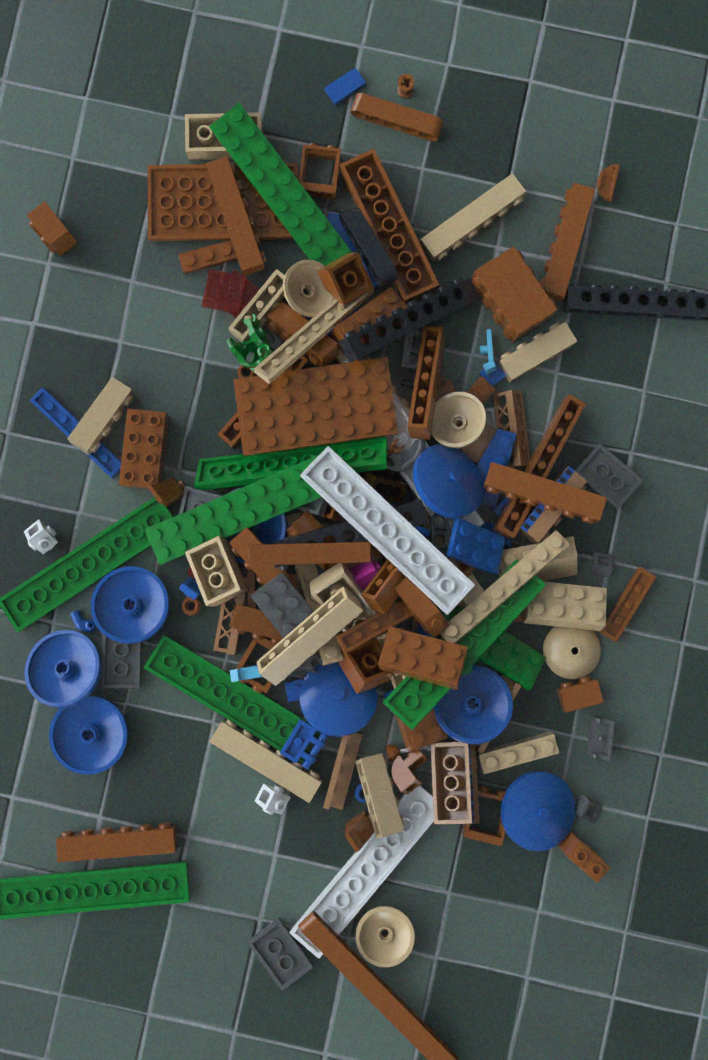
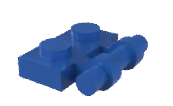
M300 718L280 754L295 763L302 757L305 759L302 767L308 770L311 764H314L317 760L316 756L320 749H323L326 745L325 741L328 735L321 733L319 738L313 736L316 730ZM310 741L314 744V746L312 747L311 751L307 753L304 750Z

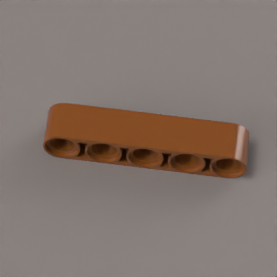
M364 93L356 94L350 112L356 118L434 142L438 140L443 125V120L437 116Z

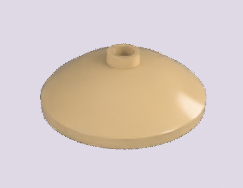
M301 260L288 269L283 280V291L288 304L297 313L310 318L315 317L335 299L325 289L317 272L325 266L314 260Z
M452 392L444 395L435 404L431 429L432 436L437 442L449 448H462L474 443L482 435L486 426L487 417L483 404L477 397L466 392ZM459 422H463L462 426L457 427Z
M553 627L545 637L543 656L546 657L545 662L547 666L558 676L566 679H579L595 669L600 660L601 646L593 630ZM576 647L578 651L573 655L571 650Z
M391 906L373 908L363 915L357 925V948L363 958L375 966L392 967L398 965L409 956L413 949L415 940L413 925L407 915L397 908ZM382 930H387V931H388V934H387V935H383V934L381 933V931H382Z

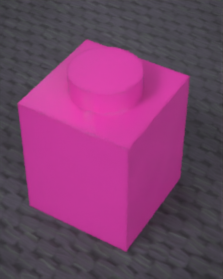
M370 557V562H362L351 568L355 582L363 591L382 565L379 561L375 562Z

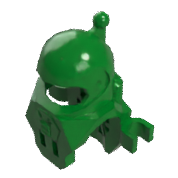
M253 314V320L248 318L243 321L249 328V336L251 338L245 342H238L233 338H229L226 341L239 363L245 368H250L255 373V367L275 350L269 344L265 330L259 327L260 321L258 317ZM250 352H253L254 356L251 362H248L247 356Z

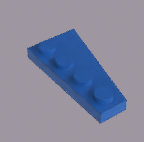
M497 428L484 454L476 465L481 474L483 485L491 462L508 466L516 433ZM484 488L481 504L496 508L500 492L492 494L486 491L487 488Z

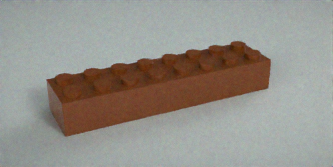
M375 149L341 163L340 174L355 206L360 209L396 268L398 279L392 281L398 296L405 304H408L413 300L421 299L422 296L430 292H437L439 283Z

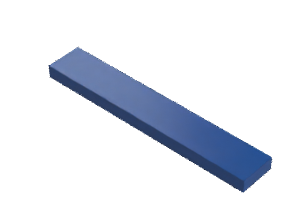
M44 387L30 399L67 437H69L80 422ZM100 441L97 451L92 452L89 457L113 479L120 472L121 460Z

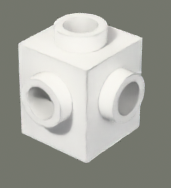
M39 519L24 531L28 545L34 551L38 550L42 554L51 550L58 543L55 537L57 534L50 525L45 526Z
M263 784L255 802L268 814L273 815V813L282 815L291 797L279 785L275 784L273 787Z

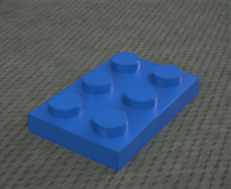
M454 519L446 557L489 574L497 575L505 537L463 519Z

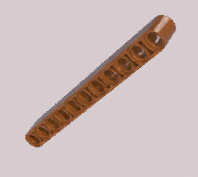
M312 911L298 925L301 932L427 1060H460L437 1034L315 911Z

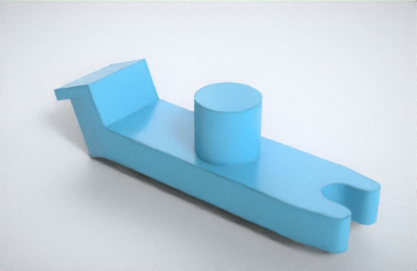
M487 329V345L480 346V353L488 354L489 362L483 365L487 376L496 370L491 329Z
M258 666L230 670L231 682L263 677L259 674Z

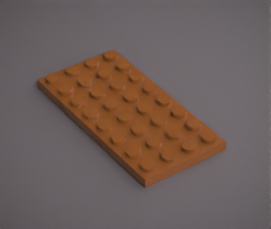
M285 163L299 181L298 163ZM206 164L147 165L149 241L231 240ZM234 164L237 172L233 174L235 181H240L243 190L240 192L241 198L245 197L249 208L246 209L247 216H252L255 225L251 227L253 234L257 233L259 240L293 239L239 166Z
M388 357L287 371L280 374L270 384L259 376L233 379L244 457L398 435Z

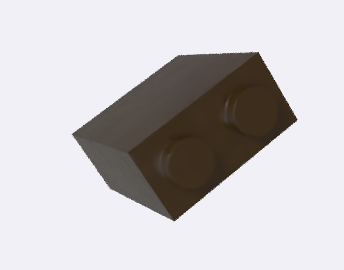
M384 470L357 473L385 500L402 504L408 487L407 484Z

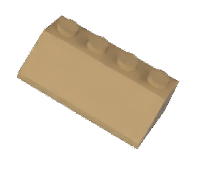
M573 536L565 538L570 544L569 547L537 573L536 576L542 581L577 575V551ZM540 543L503 550L499 577L516 559L518 561L522 560Z

